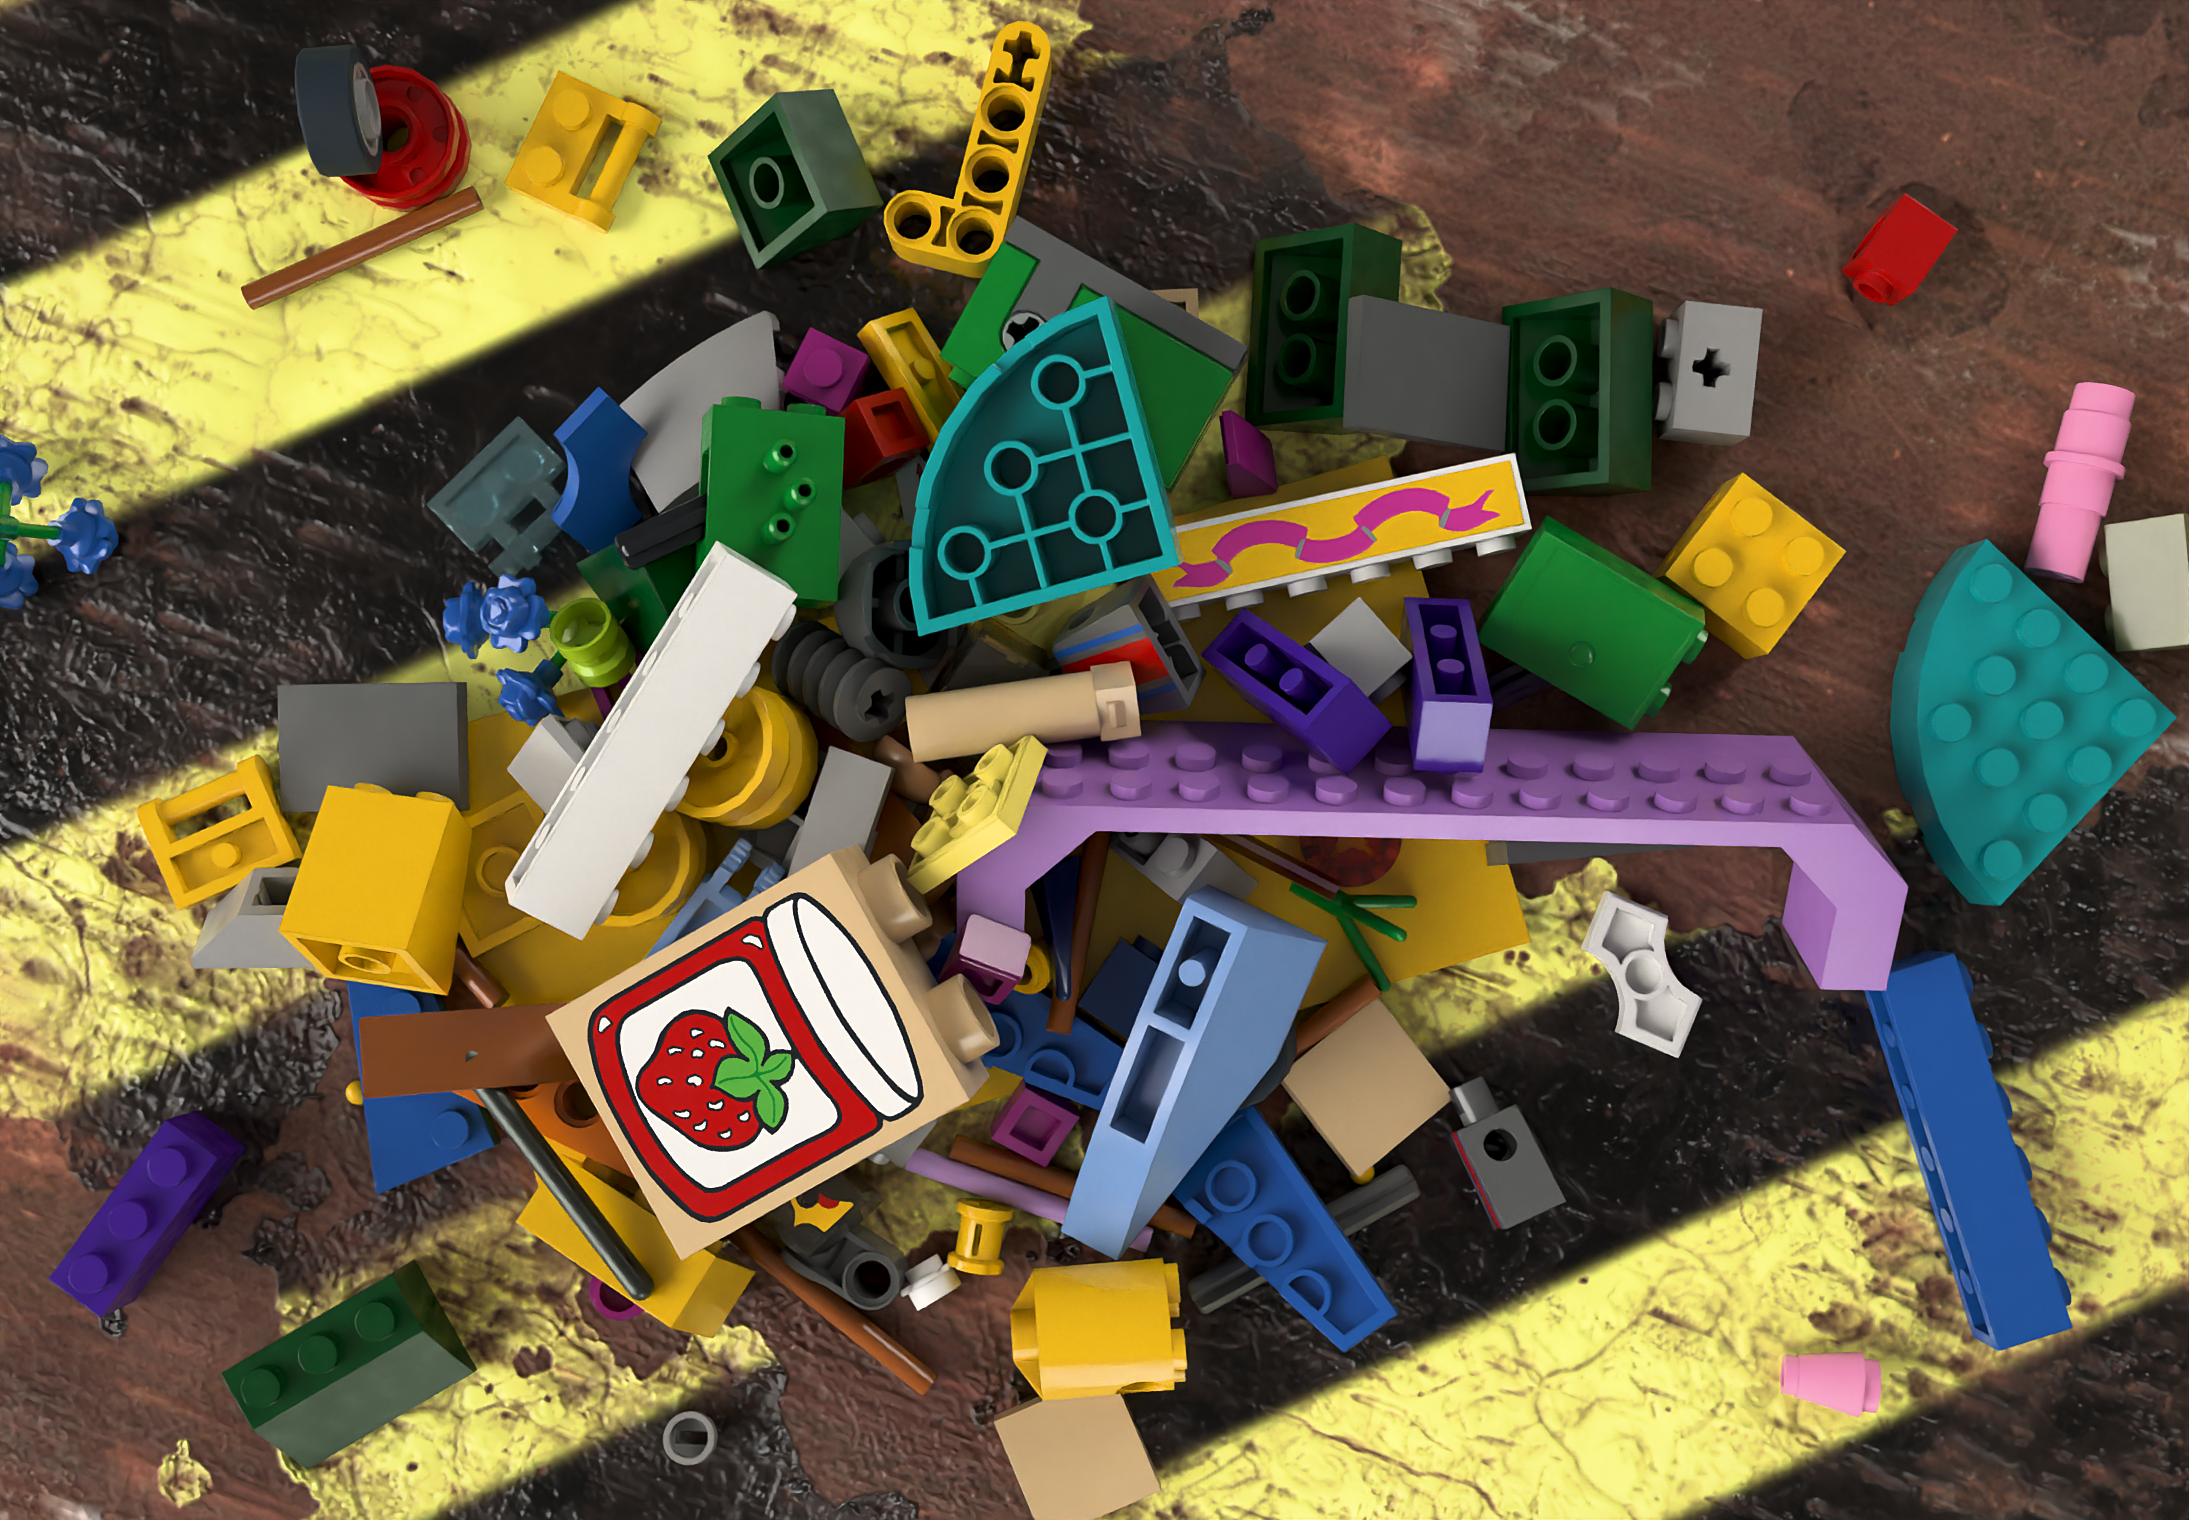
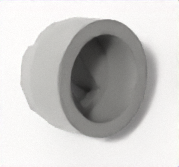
M697 1411L680 1413L669 1421L664 1430V1449L667 1455L676 1463L682 1465L701 1463L715 1450L718 1439L717 1429L714 1422L704 1413ZM678 1430L695 1433L708 1432V1443H677Z

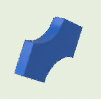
M600 387L554 433L567 456L568 480L565 491L552 510L550 517L591 554H595L614 544V538L618 533L633 527L643 516L631 497L629 471L637 448L648 435V432Z

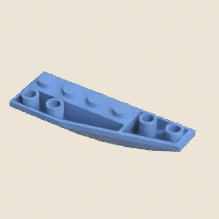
M1209 884L1186 898L1109 1087L1070 1199L1061 1232L1117 1261L1121 1258L1277 1060L1326 948L1327 940Z

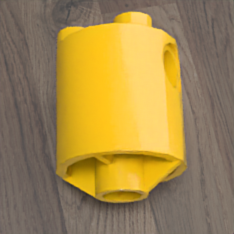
M1163 1258L1033 1269L1032 1274L1010 1310L1014 1364L1043 1401L1174 1390L1175 1382L1186 1381L1185 1369H1187L1184 1329H1171L1170 1318L1179 1317V1303L1181 1302L1177 1263L1164 1264Z

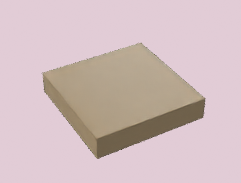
M1379 997L1294 1060L1289 1074L1281 1082L1285 1090L1351 1175L1355 1177H1360L1451 1101L1448 1094L1450 1088Z
M1124 1394L1043 1401L1039 1396L994 1416L995 1427L1034 1520H1094L1162 1491L1161 1482Z

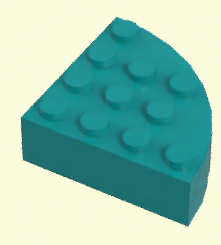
M1107 295L1056 315L1024 336V339L1013 345L996 363H992L970 385L941 428L920 478L915 507L917 508L912 527V547H909V587L918 636L1175 567L1185 561L1114 300Z
M1984 539L1955 550L1928 585L1913 615V618L1916 619L1910 629L1905 651L1899 654L1893 676L1890 732L1897 780L1905 802H1910L1916 822L1924 834L1920 837L1936 865L1970 904L2001 906L2177 717L1989 540Z

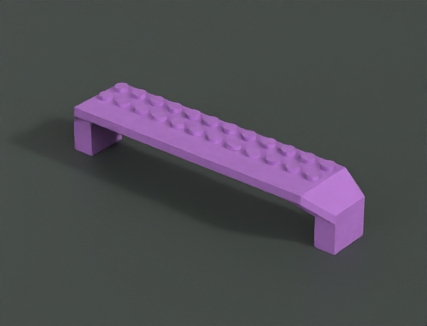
M1140 720L1141 736L1109 741H1101L1100 737L1043 745L1048 751L1017 834L957 872L956 940L964 923L972 914L980 915L1024 932L1025 890L1095 831L1781 847L1794 861L1782 924L1820 989L1886 991L1909 887L1863 820L1794 736L1489 729L1482 773L1458 772L1453 775H1440L1431 771L1414 770L1407 727L1392 726L1348 775H1345L1276 723Z

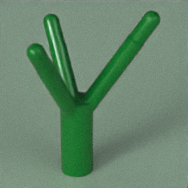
M1292 882L1288 891L1336 917L1378 988L1383 992L1390 990L1391 983L1354 920L1398 942H1403L1407 938V932L1404 929L1363 908H1414L1417 905V899L1411 895H1348L1338 889L1334 899L1331 901Z

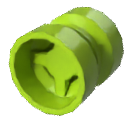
M580 598L562 607L553 617L549 628L550 639L562 656L568 659L569 666L583 684L590 687H606L615 684L625 677L633 667L636 658L635 646L623 629L618 627L617 619L603 601L596 598Z

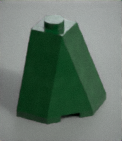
M696 542L638 570H629L624 565L617 553L615 543L576 563L583 578L599 599L608 606L620 627L643 657L647 654L695 576Z

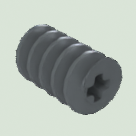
M802 621L791 626L780 638L773 652L771 671L774 684L779 691L858 742L875 741L888 735L900 724L906 715L905 697L912 696V684L907 675L877 657L866 658L860 650L850 648L842 635L818 621Z

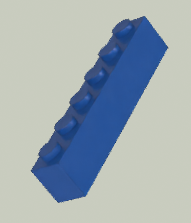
M1928 950L1892 961L1886 991L1864 990L1972 1336L1997 1351H2001L2071 1329L2073 1327L2066 1306L2071 1304V1293L2061 1272L2053 1267L2047 1244L2052 1241L2051 1230L2042 1211L2037 1206H2034L2027 1182L2032 1180L2031 1166L2024 1151L2014 1143L2008 1120H2011L2013 1115L2011 1103L2003 1087L1995 1083L1988 1061L1993 1056L1992 1043L1984 1026L1975 1020L1969 997L1973 995V983L1965 965L1956 959L1955 953Z

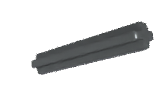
M1398 1165L1372 1179L1368 1184L1361 1185L1325 1206L1345 1235L1349 1236L1418 1198L1420 1189L1410 1170L1405 1165ZM1235 1255L1191 1279L1187 1285L1189 1294L1198 1310L1202 1314H1208L1267 1280Z

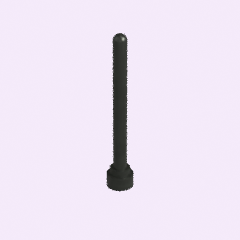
M474 1051L467 1052L465 1062L479 1053ZM497 1087L473 1090L630 1297L638 1301L648 1299L654 1291V1281L507 1088Z

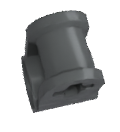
M849 1213L827 1233L818 1251L816 1246L823 1234L810 1226H804L794 1244L785 1245L780 1253L783 1261L796 1272L812 1281L823 1284L864 1310H878L887 1306L905 1285L907 1279L904 1273L908 1271V1262L904 1253L895 1245L861 1225ZM875 1260L887 1267L891 1275L890 1287L879 1290L869 1287L861 1276L862 1263Z

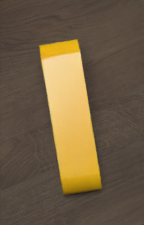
M1016 21L1006 25L998 33L994 41L954 199L923 191L907 190L898 193L888 202L884 211V225L892 248L900 258L911 263L971 278H982L1002 242L1006 243L1004 237L1016 216L1051 80V45L1047 34L1040 26L1029 21ZM1022 52H1028L1033 54V58L1027 59L1021 77V87L1014 84L1013 61H1019ZM1004 110H1013L1020 113L1024 118L1023 123L1017 129L1009 132L994 128L991 121L995 115ZM989 170L1000 171L1009 179L1007 185L1001 191L995 193H985L975 186V182L982 173ZM921 215L931 221L930 229L923 237L908 239L898 233L901 223L907 217ZM974 230L984 231L993 238L990 248L978 255L968 254L959 247L961 239L967 233Z

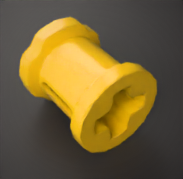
M958 1199L956 1211L962 1215L956 1249L948 1253V1265L960 1271L979 1275L1003 1274L1004 1261L999 1259L1005 1222L1012 1220L1014 1208L1003 1203L985 1199Z

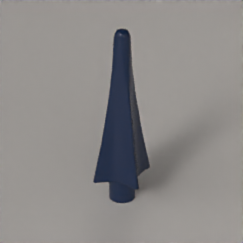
M1080 855L1064 857L1030 886L1046 940L1055 993L1060 1001H1067L1071 996L1072 929Z

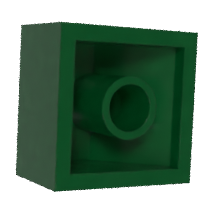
M834 89L775 93L707 156L756 270L770 268L848 234L884 205Z

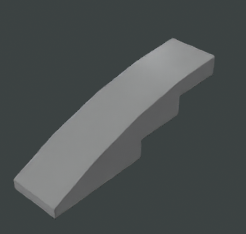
M830 746L787 877L831 852L857 844L869 861L879 833L875 829L896 769Z

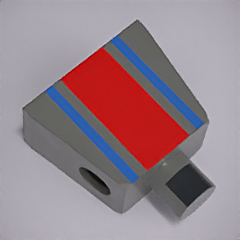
M1151 573L1131 579L1071 615L1052 643L1055 657L1044 660L1040 665V678L1091 671L1090 666L1130 661L1136 685L1139 715L1188 708L1207 673Z
M1483 1075L1448 1091L1464 1125L1463 1128L1450 1133L1451 1138L1494 1228L1506 1230L1566 1202L1516 1104L1499 1110ZM1491 1131L1501 1134L1506 1144L1504 1155L1497 1161L1489 1157L1483 1145L1485 1137Z

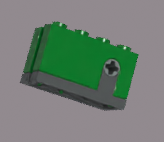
M1017 215L1004 237L1006 243L1002 242L939 354L952 368L948 378L956 382L957 386L967 391L970 385L992 363H996L1023 336H1026L1056 315L1107 295L1114 300L1164 487L1167 492L1172 494L1231 390L1232 383H1235L1247 361L1248 346Z

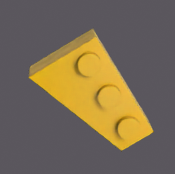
M560 1154L559 1158L653 1279L654 1291L652 1295L642 1301L630 1297L543 1181L516 1220V1223L668 1327L713 1339L756 1271L721 1250L725 1243L721 1239L681 1261L640 1187L634 1195L617 1184L622 1175L619 1171L589 1157H586L584 1162H580Z

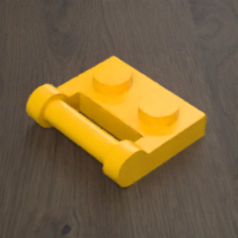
M558 70L504 184L515 193L600 233L608 234L616 218L611 211L646 139L655 138L662 120L656 114L640 105L625 102ZM612 122L623 126L589 199L576 197Z
M256 754L237 763V770L167 801L156 798L138 806L137 815L177 910H188L231 891L254 868H284L303 859V854L285 812H281L280 801L274 789L275 783L272 772L260 755ZM243 794H247L252 806L251 809L181 840L178 839L175 832L177 823Z

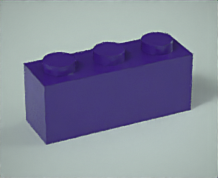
M1404 597L1399 641L1413 657L1400 668L1408 677L1400 685L1414 770L1431 771L1440 775H1453L1458 772L1482 773L1493 701L1469 599Z
M1244 607L1201 654L1203 659L1243 700L1345 775H1348L1393 726L1350 678Z
M197 1110L165 1120L48 1280L100 1318L134 1302L247 1147Z

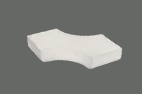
M1604 891L1580 949L1588 952L1600 961L1615 983L1619 998V1017L1614 1032L1679 1058L1703 999L1684 987L1677 980L1669 966L1664 946L1668 916L1610 891Z

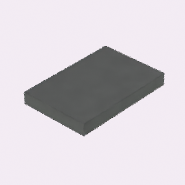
M1368 295L1349 298L1343 429L1485 454L1505 452L1510 326Z
M467 682L277 685L281 812H319L328 785L354 789L357 783L374 784L387 789L394 795L416 797L418 792L437 793L451 799L459 811L470 810Z

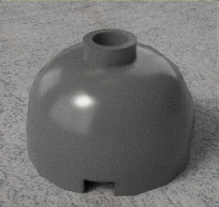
M912 539L881 543L853 559L838 583L837 602L834 603L837 627L850 648L860 650L866 658L877 657L900 671L934 667L943 659L939 658L944 655L947 648L958 644L963 635L965 625L918 636L909 587V547H912Z

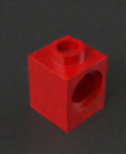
M1905 193L1882 211L1841 272L1854 280L1853 286L1862 296L1876 303L1886 302L1892 307L1916 291L1958 229Z
M903 387L855 399L836 416L845 418L842 481L845 491L892 477L932 444Z

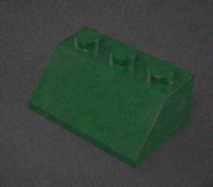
M1357 223L1256 240L1245 420L1258 430L1329 435L1365 433L1343 429L1349 298L1360 295L1399 302L1402 240Z
M1609 287L1502 307V325L1510 326L1505 452H1501V456L1515 453L1524 495L1603 497L1650 492L1652 470L1653 301Z
M414 1259L252 1353L220 1374L252 1431L300 1465L309 1469L474 1373L477 1368Z

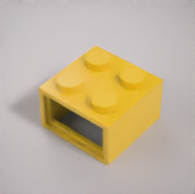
M1741 473L1721 484L1653 573L1652 577L1701 604L1704 607L1706 622L1704 628L1743 658L1750 659L1769 654L1846 553V550L1746 474Z

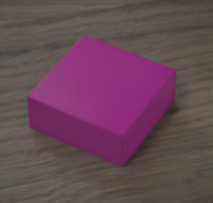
M1023 1077L990 1126L991 1139L1046 1168L1080 1118L1078 1106L1053 1092L1026 1083Z

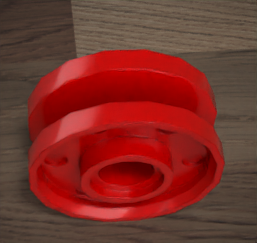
M392 65L370 68L381 117L383 143L381 166L377 173L341 176V180L383 209L406 213L413 212L450 196L455 192L468 171L472 143L466 119L449 96L443 93L434 82L415 70ZM408 128V138L405 144L396 151L388 152V140L392 133L398 129Z

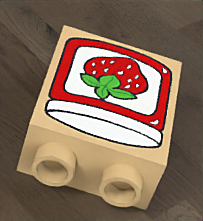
M858 844L831 852L545 1016L681 1261L969 1101L990 1077L979 1057L1000 1045V1038L995 1023L977 990L963 974L958 973L939 985L936 982L912 939V936L932 925V916L923 894L906 880L908 869L896 855L889 854L870 865Z

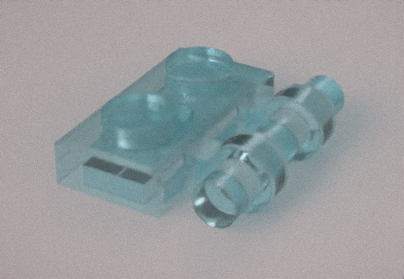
M518 416L426 505L471 551L478 553L494 537L505 550L488 567L499 579L504 574L515 576L522 568L530 571L543 558L539 552L563 530L550 517L552 510L562 497L550 482L568 465L525 420ZM536 498L547 510L520 534L509 522Z

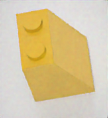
M357 783L354 789L328 785L278 931L325 977L448 996L452 983L473 829L456 808L455 803L451 799L437 793L418 792L416 797L394 795L387 789L370 783Z

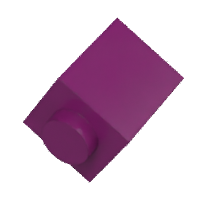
M810 327L781 385L792 400L803 404L823 406L826 408V416L836 417L855 399L863 397L875 373V368L867 354Z

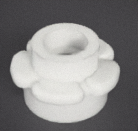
M935 1254L904 1273L910 1285L902 1289L900 1293L902 1297L908 1294L918 1311L948 1294L962 1283L953 1267L949 1266L948 1263L943 1264L938 1254Z

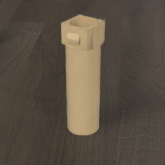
M1130 661L1090 666L1091 671L905 697L908 732L914 762L919 763L987 753L998 744H1003L1008 748L1023 737H1028L1031 734L1042 745L1100 737L1101 741L1141 736L1136 685Z

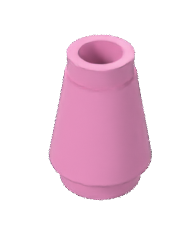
M1863 1352L1799 1354L1797 1356L1784 1354L1781 1363L1780 1390L1782 1394L1794 1395L1796 1398L1854 1417H1859L1861 1411L1876 1413L1881 1394L1880 1363L1878 1360L1864 1359Z

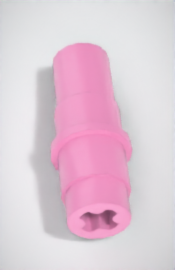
M2083 382L2075 385L2069 410L2065 411L2054 451L2046 453L2043 464L2048 467V472L2038 504L2041 507L2024 566L2026 572L2057 581L2070 583L2084 582L2101 519L2106 517L2115 482L2124 479L2126 472L2125 467L2121 465V460L2132 425L2129 419L2136 398L2133 392L2102 383Z

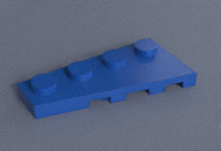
M956 930L941 939L936 954L926 962L938 985L941 984L938 982L940 972L956 942ZM1046 988L1030 995L1012 989L1000 1005L983 1000L995 1023L1000 1038V1045L985 1053L982 1059L985 1067L991 1069L995 1066L1024 1077L1026 1083L1101 1111L1125 1049V1042L1077 1009L1071 1035H1061L1046 1031L1045 1027L1052 998V992Z
M347 980L362 1096L360 1018L448 1011L442 995ZM453 1092L366 1099L363 1096L376 1195L501 1143L488 1109Z
M1256 1104L1242 1110H1237L1171 1194L1197 1220L1210 1228L1232 1248L1233 1252L1251 1269H1255L1277 1289L1279 1294L1333 1344L1342 1352H1346L1400 1313Z

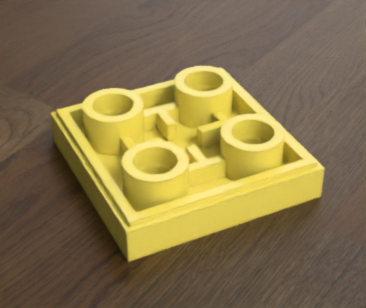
M1031 734L1028 737H1023L1008 748L1003 744L994 746L980 759L974 771L963 779L957 775L947 778L934 791L929 800V805L934 808L930 820L921 827L911 842V847L916 853L907 872L906 880L924 895L1016 835L1048 749Z

